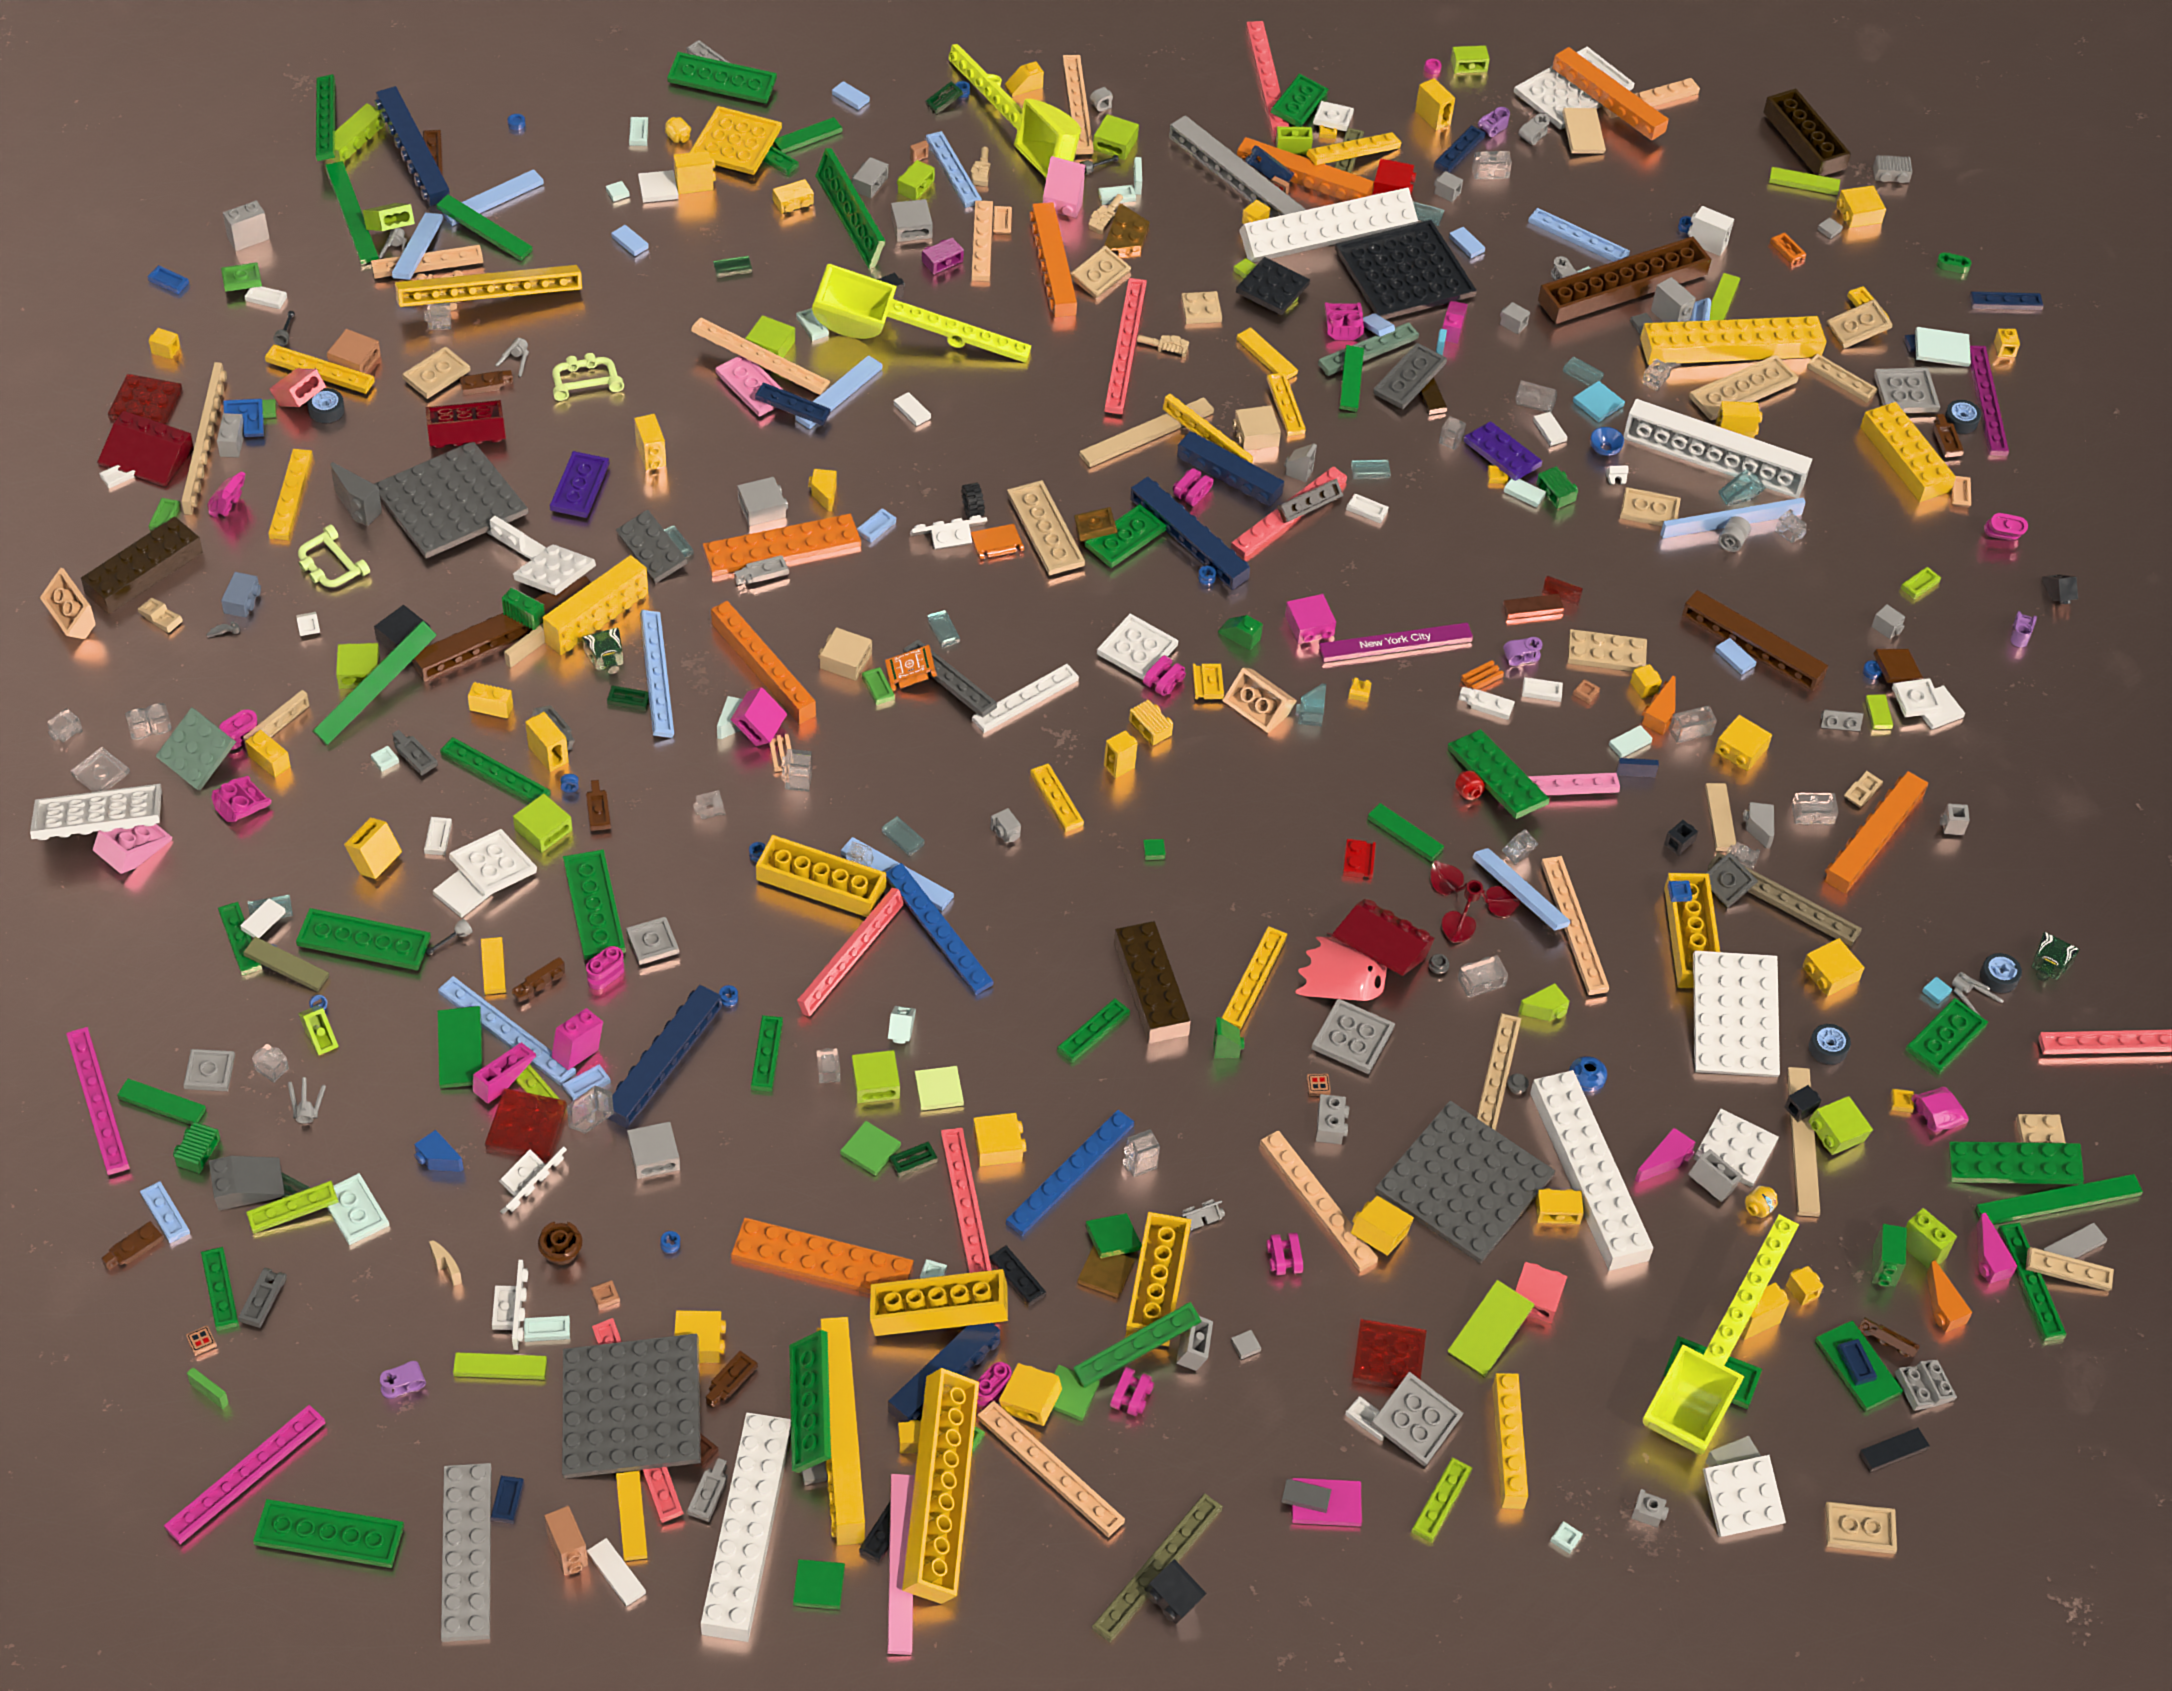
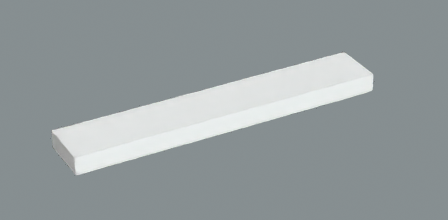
M1065 664L997 702V708L982 718L978 714L972 716V721L985 733L1078 681L1079 676L1068 664Z

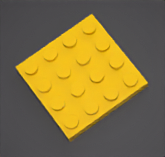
M717 106L690 153L709 150L710 157H714L715 165L755 175L782 129V122Z

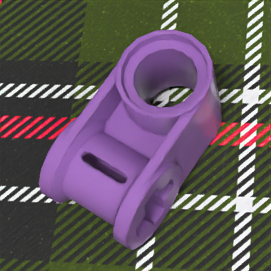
M1498 107L1489 114L1484 115L1479 120L1477 126L1479 129L1485 130L1489 137H1494L1508 127L1510 111L1506 107Z
M2020 611L2017 612L2011 636V642L2014 646L2020 648L2027 646L2037 616L2031 617L2021 614Z
M1537 637L1511 640L1503 646L1511 666L1537 662L1541 657L1542 641Z
M407 1362L402 1366L384 1371L380 1376L381 1393L384 1397L392 1399L423 1388L426 1385V1381L418 1362Z

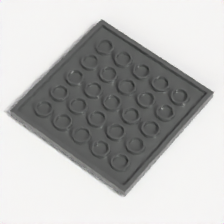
M475 442L467 443L374 483L379 488L382 503L426 559L490 531V519L494 516L508 523L529 513L528 507Z
M1449 1101L1375 1187V1192L1481 1264L1534 1201L1538 1190H1543L1553 1178L1555 1170L1452 1101Z
M697 1333L563 1349L562 1475L564 1479L701 1463L699 1337Z

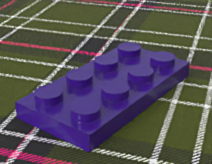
M1491 421L1464 436L1463 442L1497 466L1514 481L1542 466L1540 458Z
M573 451L550 503V510L587 518L610 464L609 458Z

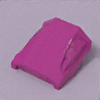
M1325 303L1327 334L1335 340H1355L1363 335L1364 325L1361 303Z
M241 471L222 482L208 501L209 515L215 518L218 514L227 516L232 507L231 502L236 503L242 494L240 488L244 485L245 473Z
M249 776L233 779L228 783L222 784L221 788L213 790L211 796L215 810L227 822H236L240 818L266 808L272 801L256 787Z
M1940 1087L1919 1095L1914 1094L1912 1097V1101L1916 1104V1111L1921 1115H1925L1926 1120H1928V1128L1934 1132L1955 1128L1967 1123L1969 1120L1963 1107L1946 1087Z

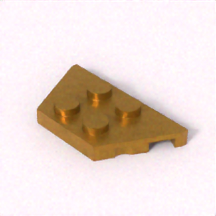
M1119 204L1104 246H1107L1111 251L1118 250L1119 253L1141 251L1150 222L1125 205Z

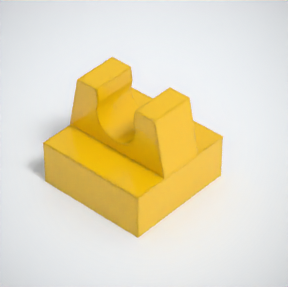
M1354 677L1348 698L1368 702L1372 684L1370 680L1361 681Z

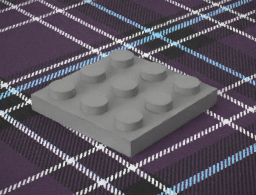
M1928 368L1875 369L1874 377L1883 406L1896 402L1904 413L1939 412L1940 404Z
M1337 999L1315 1038L1311 1049L1369 1074L1390 1037L1395 1023L1341 999Z
M1409 1372L1370 1425L1425 1467L1464 1413Z

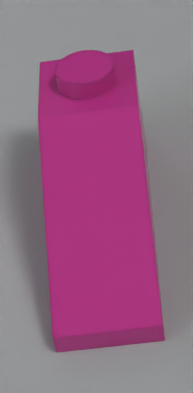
M1450 301L1442 328L1447 330L1445 341L1458 344L1468 304Z
M522 1042L473 1074V1092L486 1103H490L509 1088L533 1061L536 1053Z
M1673 1128L1638 1169L1635 1181L1639 1183L1676 1169L1684 1161L1689 1162L1695 1153L1693 1151L1695 1141Z
M1982 1213L1977 1223L1978 1265L1981 1275L1991 1284L2012 1277L2017 1264L1987 1214Z

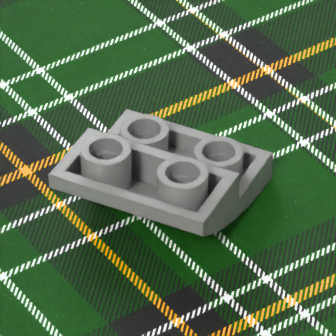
M1938 1360L1920 1361L1917 1366L1898 1368L1894 1372L1914 1411L1939 1406L1957 1398Z

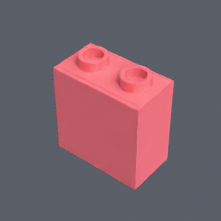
M296 368L272 386L270 391L279 406L300 407L324 389L326 385L317 369Z
M1525 1262L1515 1292L1534 1303V1307L1528 1316L1552 1324L1567 1279L1566 1275L1558 1271L1542 1268L1535 1263Z

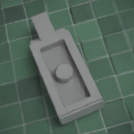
M781 555L746 564V567L742 568V570L734 572V580L737 585L754 583L789 574V568Z
M718 1458L713 1470L708 1468L704 1472L687 1510L688 1515L710 1521L727 1483L728 1475L724 1474L727 1469L726 1460Z

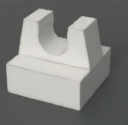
M1609 466L1606 469L1609 485L1615 484V478L1620 479V485L1626 484L1628 466Z
M316 612L296 615L300 636L320 633Z

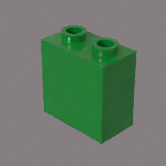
M1882 1225L1873 1245L1872 1283L1885 1287H1896L1906 1266V1227Z

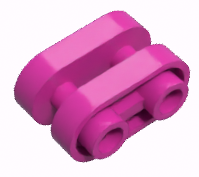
M1192 468L1186 471L1180 481H1176L1172 488L1174 491L1173 495L1179 499H1183L1186 496V503L1195 506L1210 491L1213 479L1207 475L1201 478V472Z
M2004 513L1995 514L1984 526L1988 536L2009 541L2017 540L2028 529V523L2024 518Z
M1164 655L1148 670L1144 676L1143 684L1149 688L1156 684L1155 691L1162 696L1170 694L1174 685L1184 679L1186 672H1184L1185 667L1179 663L1172 667V659Z
M246 709L220 724L219 728L236 741L231 750L244 745L243 737L258 725L257 715L254 711Z
M615 946L607 947L588 961L586 973L587 983L590 988L595 990L603 989L623 974L624 958L620 948Z
M1297 1232L1287 1233V1240H1281L1280 1234L1270 1235V1239L1266 1240L1267 1252H1271L1272 1258H1270L1271 1272L1274 1271L1276 1276L1285 1275L1286 1268H1291L1293 1274L1303 1273V1260ZM1283 1249H1288L1290 1259H1285Z
M1004 1362L994 1363L977 1380L979 1382L977 1408L984 1410L993 1401L996 1403L999 1401L1012 1374L1008 1364Z
M1126 1367L1115 1390L1110 1407L1119 1410L1122 1404L1129 1406L1127 1413L1136 1417L1138 1413L1142 1414L1146 1405L1144 1398L1146 1394H1151L1154 1382L1151 1381L1152 1376L1144 1373L1140 1379L1135 1378V1370ZM1130 1385L1136 1387L1132 1398L1126 1396Z

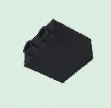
M402 605L374 626L376 640L389 651H392L424 620L405 605Z

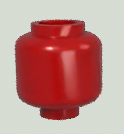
M1474 771L1460 773L1455 782L1456 790L1466 800H1474L1480 797L1485 787L1483 780Z

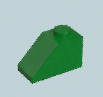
M1248 615L1233 617L1223 624L1218 633L1251 651L1261 639L1263 623Z
M1216 1017L1213 1036L1214 1058H1239L1240 1051L1244 1050V1037H1240V1029L1221 1017Z

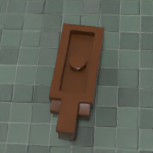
M511 370L494 371L460 377L463 395L500 390V387L505 384L513 383Z
M1937 414L1933 427L1944 457L1962 456L1964 450L1953 423H1947L1944 414Z
M591 780L592 791L586 793L590 831L611 829L607 792L600 790L599 780Z
M561 957L556 958L527 976L523 983L512 989V994L518 1002L528 999L532 992L540 991L550 981L561 978L565 973V962Z
M149 1221L113 1245L109 1252L101 1258L103 1265L108 1270L117 1264L128 1265L162 1242L164 1237L153 1223Z
M1864 1317L1858 1327L1865 1336L1872 1335L1877 1337L1878 1342L1885 1346L1892 1345L1897 1348L1898 1353L1905 1357H1914L1920 1348L1915 1342Z
M739 1351L711 1381L709 1386L710 1392L705 1397L706 1404L713 1408L721 1399L725 1401L754 1372L758 1367V1363L742 1351Z

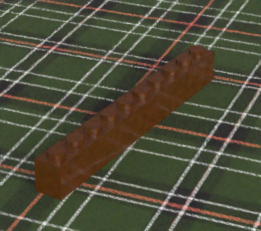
M587 576L577 579L557 595L546 593L535 598V600L544 604L546 615L591 582ZM501 613L425 647L412 660L413 667L425 682L519 640L533 630L529 626L526 627L523 623L516 622L510 616L507 617V615Z

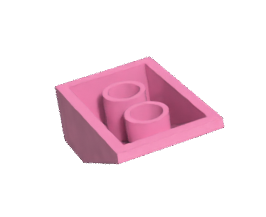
M1051 156L1043 203L1054 202L1056 213L1076 218L1083 204L1085 165Z
M157 824L153 826L138 825L131 829L115 828L109 832L99 830L93 851L122 874L141 865L172 840V836Z

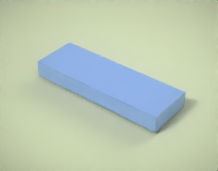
M161 1181L140 1191L141 1196L169 1243L190 1234L187 1225Z

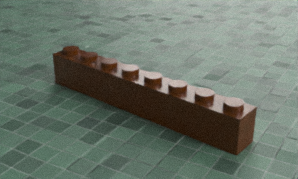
M1696 590L1685 603L1682 613L1683 617L1725 641L1731 638L1747 654L1807 689L1814 691L1825 678L1829 665L1699 590Z

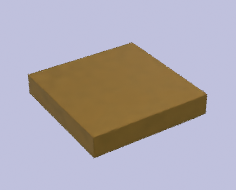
M1111 507L1074 515L1080 541L1117 533Z
M1093 1245L1077 1283L1119 1298L1135 1259L1122 1254L1100 1258Z

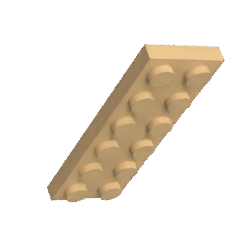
M1776 354L1691 391L1689 398L1710 420L1717 418L1721 401L1754 402L1797 383L1799 377Z
M1043 480L1007 490V495L1049 575L1085 566V560Z

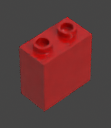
M1380 158L1372 195L1409 188L1410 195H1412L1414 184L1411 183H1415L1416 172H1413L1414 165Z

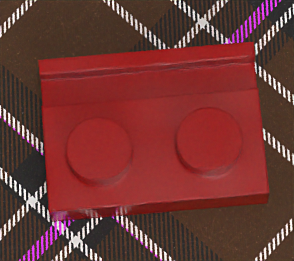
M1346 840L1343 876L1363 878L1364 876L1372 879L1376 842L1371 844L1362 840Z

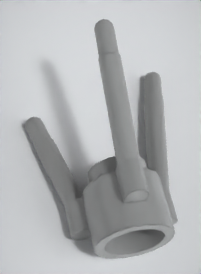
M391 229L390 235L378 256L379 259L383 257L390 245L399 246L402 244V251L405 250L407 239L404 238L405 232L403 229Z
M519 337L516 338L511 346L502 354V357L495 366L498 367L510 354L515 357L522 355L518 376L521 377L526 357L529 354V351L526 350L528 347L526 340Z
M1960 972L1952 982V986L1955 987L1953 992L1963 1000L1967 1007L1978 1015L1979 1013L1962 992L1968 993L1972 988H1975L1992 999L2003 1003V999L1991 993L1988 986L1970 978L1963 972Z
M303 1077L301 1102L297 1106L292 1082H288L293 1107V1118L299 1123H311L313 1118L318 1117V1109L326 1086L322 1085L313 1107L311 1102L306 1101L307 1085L306 1077Z

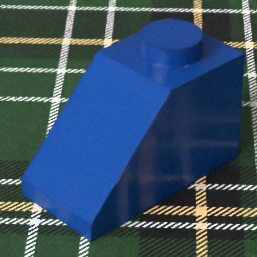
M436 1130L414 1144L416 1160L419 1164H424L429 1170L453 1172L464 1170L462 1158Z

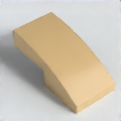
M150 598L138 608V612L167 633L183 622L180 615L167 610L165 603L154 598Z
M1866 771L1858 782L1855 781L1844 797L1861 808L1883 785V781Z
M434 1240L430 1241L431 1254L438 1271L447 1268L453 1286L461 1284L460 1270L452 1256L439 1243Z

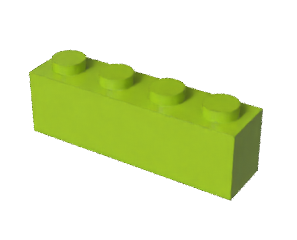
M366 103L335 131V158H331V160L344 162L357 149H360L367 140L371 139L377 131L382 129L385 123L382 120L381 111Z

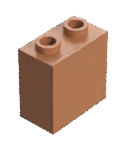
M348 329L342 333L327 352L328 362L365 374L381 355L378 340Z
M569 1506L544 1515L547 1536L563 1574H574L588 1566L586 1544Z

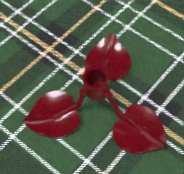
M1436 860L1432 865L1430 880L1433 889L1437 893L1448 896L1453 891L1458 893L1465 890L1464 896L1467 899V903L1463 913L1450 911L1444 915L1441 922L1445 936L1452 943L1464 942L1474 934L1476 922L1472 917L1466 916L1470 903L1477 901L1480 896H1482L1485 903H1489L1488 910L1497 917L1511 915L1522 902L1506 887L1502 886L1489 888L1485 896L1483 885L1478 880H1471L1462 886L1464 875L1458 868Z

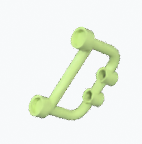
M587 353L583 360H577L575 356H569L566 358V362L556 365L552 370L555 383L553 394L554 398L558 401L566 400L569 397L568 390L605 384L609 385L612 392H619L624 388L623 379L617 375L613 361L607 357L595 358L593 353ZM599 364H604L608 367L610 374L608 377L562 384L560 372L563 370L573 372L580 367L592 369Z
M331 524L323 528L324 532L304 543L298 550V557L301 560L298 562L299 566L304 572L307 570L311 571L309 576L314 584L320 581L326 587H337L359 574L365 576L370 573V569L363 559L354 564L333 541L338 538V533ZM323 541L350 570L334 580L327 579L324 572L314 564L312 558L306 555V551Z

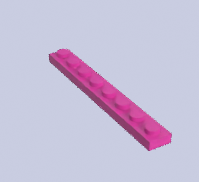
M88 1027L66 1033L107 1174L111 1175L130 1169Z
M308 1405L164 1525L165 1530L179 1544L183 1543L323 1426L325 1419Z

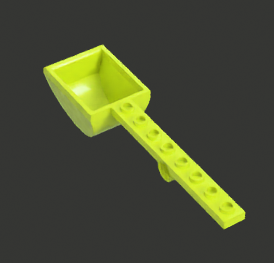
M958 44L952 45L949 61L1017 129L1014 146L1046 178L1051 156L1074 161L1081 127L1072 117L1050 104L1031 98L1025 99L1023 108H1021L1000 87L1002 79L999 76L987 74Z
M832 264L826 265L812 305V311L816 319L833 332L851 338H872L882 332L886 317H890L947 336L948 343L956 348L963 347L967 343L1024 363L1027 362L1031 345L894 300L893 297L897 286Z
M1780 1214L1778 1215L1704 1355L1682 1345L1642 1420L1644 1426L1699 1455L1705 1453L1744 1379L1743 1375L1724 1365L1754 1309H1756L1799 1224Z

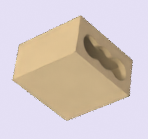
M1272 405L1236 410L1235 419L1232 420L1233 430L1237 431V442L1241 444L1242 449L1246 451L1279 446L1281 431Z
M836 627L833 634H829L826 646L822 647L819 651L820 669L856 681L872 654V639Z

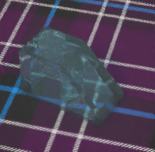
M1746 468L1718 492L1725 504L1730 506L1750 501L1766 488L1758 475Z
M1321 684L1301 696V702L1296 704L1295 716H1299L1298 724L1322 727L1326 684Z

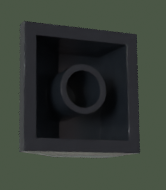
M1175 1559L1144 1589L1150 1601L1155 1604L1157 1603L1163 1609L1165 1617L1176 1624L1207 1594Z

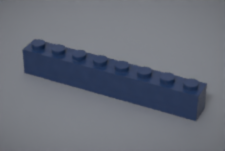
M394 86L377 91L376 100H374L377 110L381 111L383 122H387L389 134L394 136L397 149H401L402 159L404 162L407 161L410 174L414 175L416 186L421 188L423 200H427L429 206L436 205L445 196L450 195L446 181L397 87Z
M1147 476L1131 487L1130 500L1137 506L1139 504L1163 522L1166 525V532L1204 566L1213 567L1216 571V576L1231 590H1234L1249 579V564L1238 557L1233 549H1229L1219 537L1212 534L1207 526H1203L1194 515L1186 511L1182 504L1177 503L1156 481L1151 480Z
M699 985L696 990L690 992L686 1003L679 1006L674 1018L669 1020L663 1032L654 1038L652 1046L648 1051L645 1050L642 1053L640 1061L636 1066L633 1065L630 1068L626 1079L620 1081L614 1094L605 1100L603 1105L605 1118L626 1129L629 1127L722 1008L720 994L702 985Z

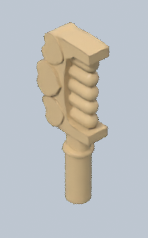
M982 147L980 161H975L971 168L970 177L973 185L988 186V170H990L991 163H988V147Z
M1117 194L1107 208L1101 206L1091 214L1088 224L1089 230L1102 235L1106 224L1111 218L1115 217L1114 211L1123 199L1121 194Z
M1138 335L1137 342L1157 346L1158 352L1166 349V351L1182 354L1183 358H1185L1189 347V341L1175 335L1171 337L1169 335H1162L1160 340Z

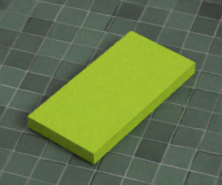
M1497 1280L1448 1349V1354L1483 1377H1486L1533 1309L1534 1303Z

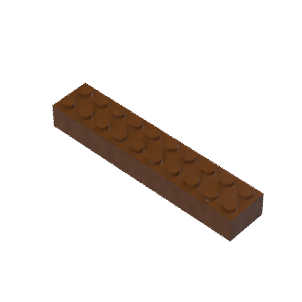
M1692 236L1543 284L1540 287L1538 302L1554 323L1557 324L1656 291L1658 284L1671 277L1680 284L1708 275L1712 259Z

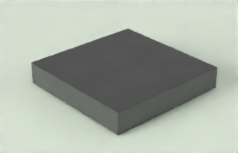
M1731 852L1705 873L1709 874L1711 892L1727 909L1758 883V880Z

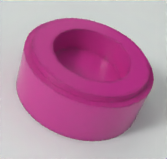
M1431 58L1426 60L1424 70L1429 74H1438L1441 71L1442 64L1439 60Z

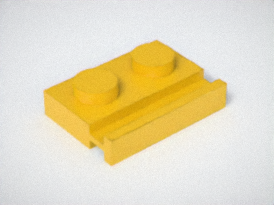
M1193 664L1195 699H1198V697H1204V699H1223L1224 689L1221 664H1202L1201 666Z

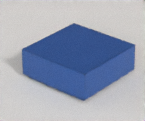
M1689 881L1668 882L1671 902L1692 900Z

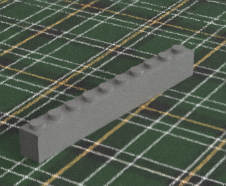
M1186 115L1170 124V139L1253 203L1255 200H1259L1268 206L1271 218L1306 210Z

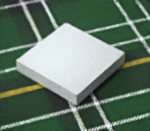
M1321 101L1313 124L1347 131L1354 108Z
M673 170L638 174L643 203L678 199Z
M1930 678L1893 683L1892 689L1905 717L1942 712V704Z
M1944 685L1935 688L1943 707L1942 712L1921 715L1931 730L1961 719L1965 715V712Z
M460 870L433 890V895L461 918L489 897H484Z

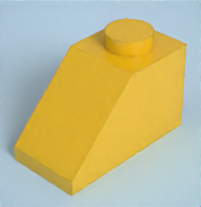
M1036 61L1022 65L1005 83V88L1012 97L1043 88L1044 71Z
M814 469L813 476H809L808 487L812 488V496L827 511L832 512L837 485V471Z

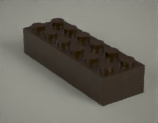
M1796 88L1767 97L1763 113L1815 175L1825 176L1847 169L1851 156L1850 151Z
M174 516L82 576L81 581L84 593L104 611L111 614L203 553L200 537Z
M1155 921L1115 929L1114 946L1148 1043L1188 1036L1191 1021Z

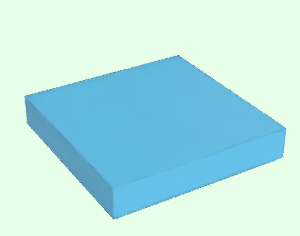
M1600 381L1573 398V402L1597 422L1607 418L1625 404L1624 400Z

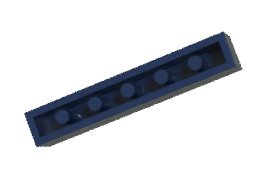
M1192 431L1178 444V458L1269 507L1283 494L1284 481Z
M993 1323L968 1325L888 1400V1412L900 1422L920 1421L923 1411L926 1376L943 1368L966 1377L971 1367L975 1364H980L985 1354L989 1350H994L999 1345L1000 1329Z

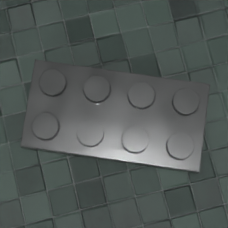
M1417 343L1373 389V392L1378 397L1404 409L1447 363V358Z
M649 510L644 511L616 529L617 534L637 560L647 568V573L655 583L688 563L685 556Z

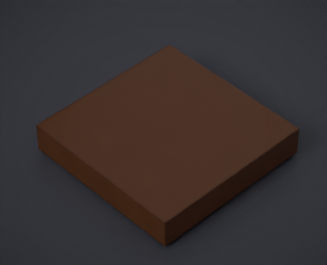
M1876 649L1874 651L1875 659L1887 683L1923 679L1909 649Z

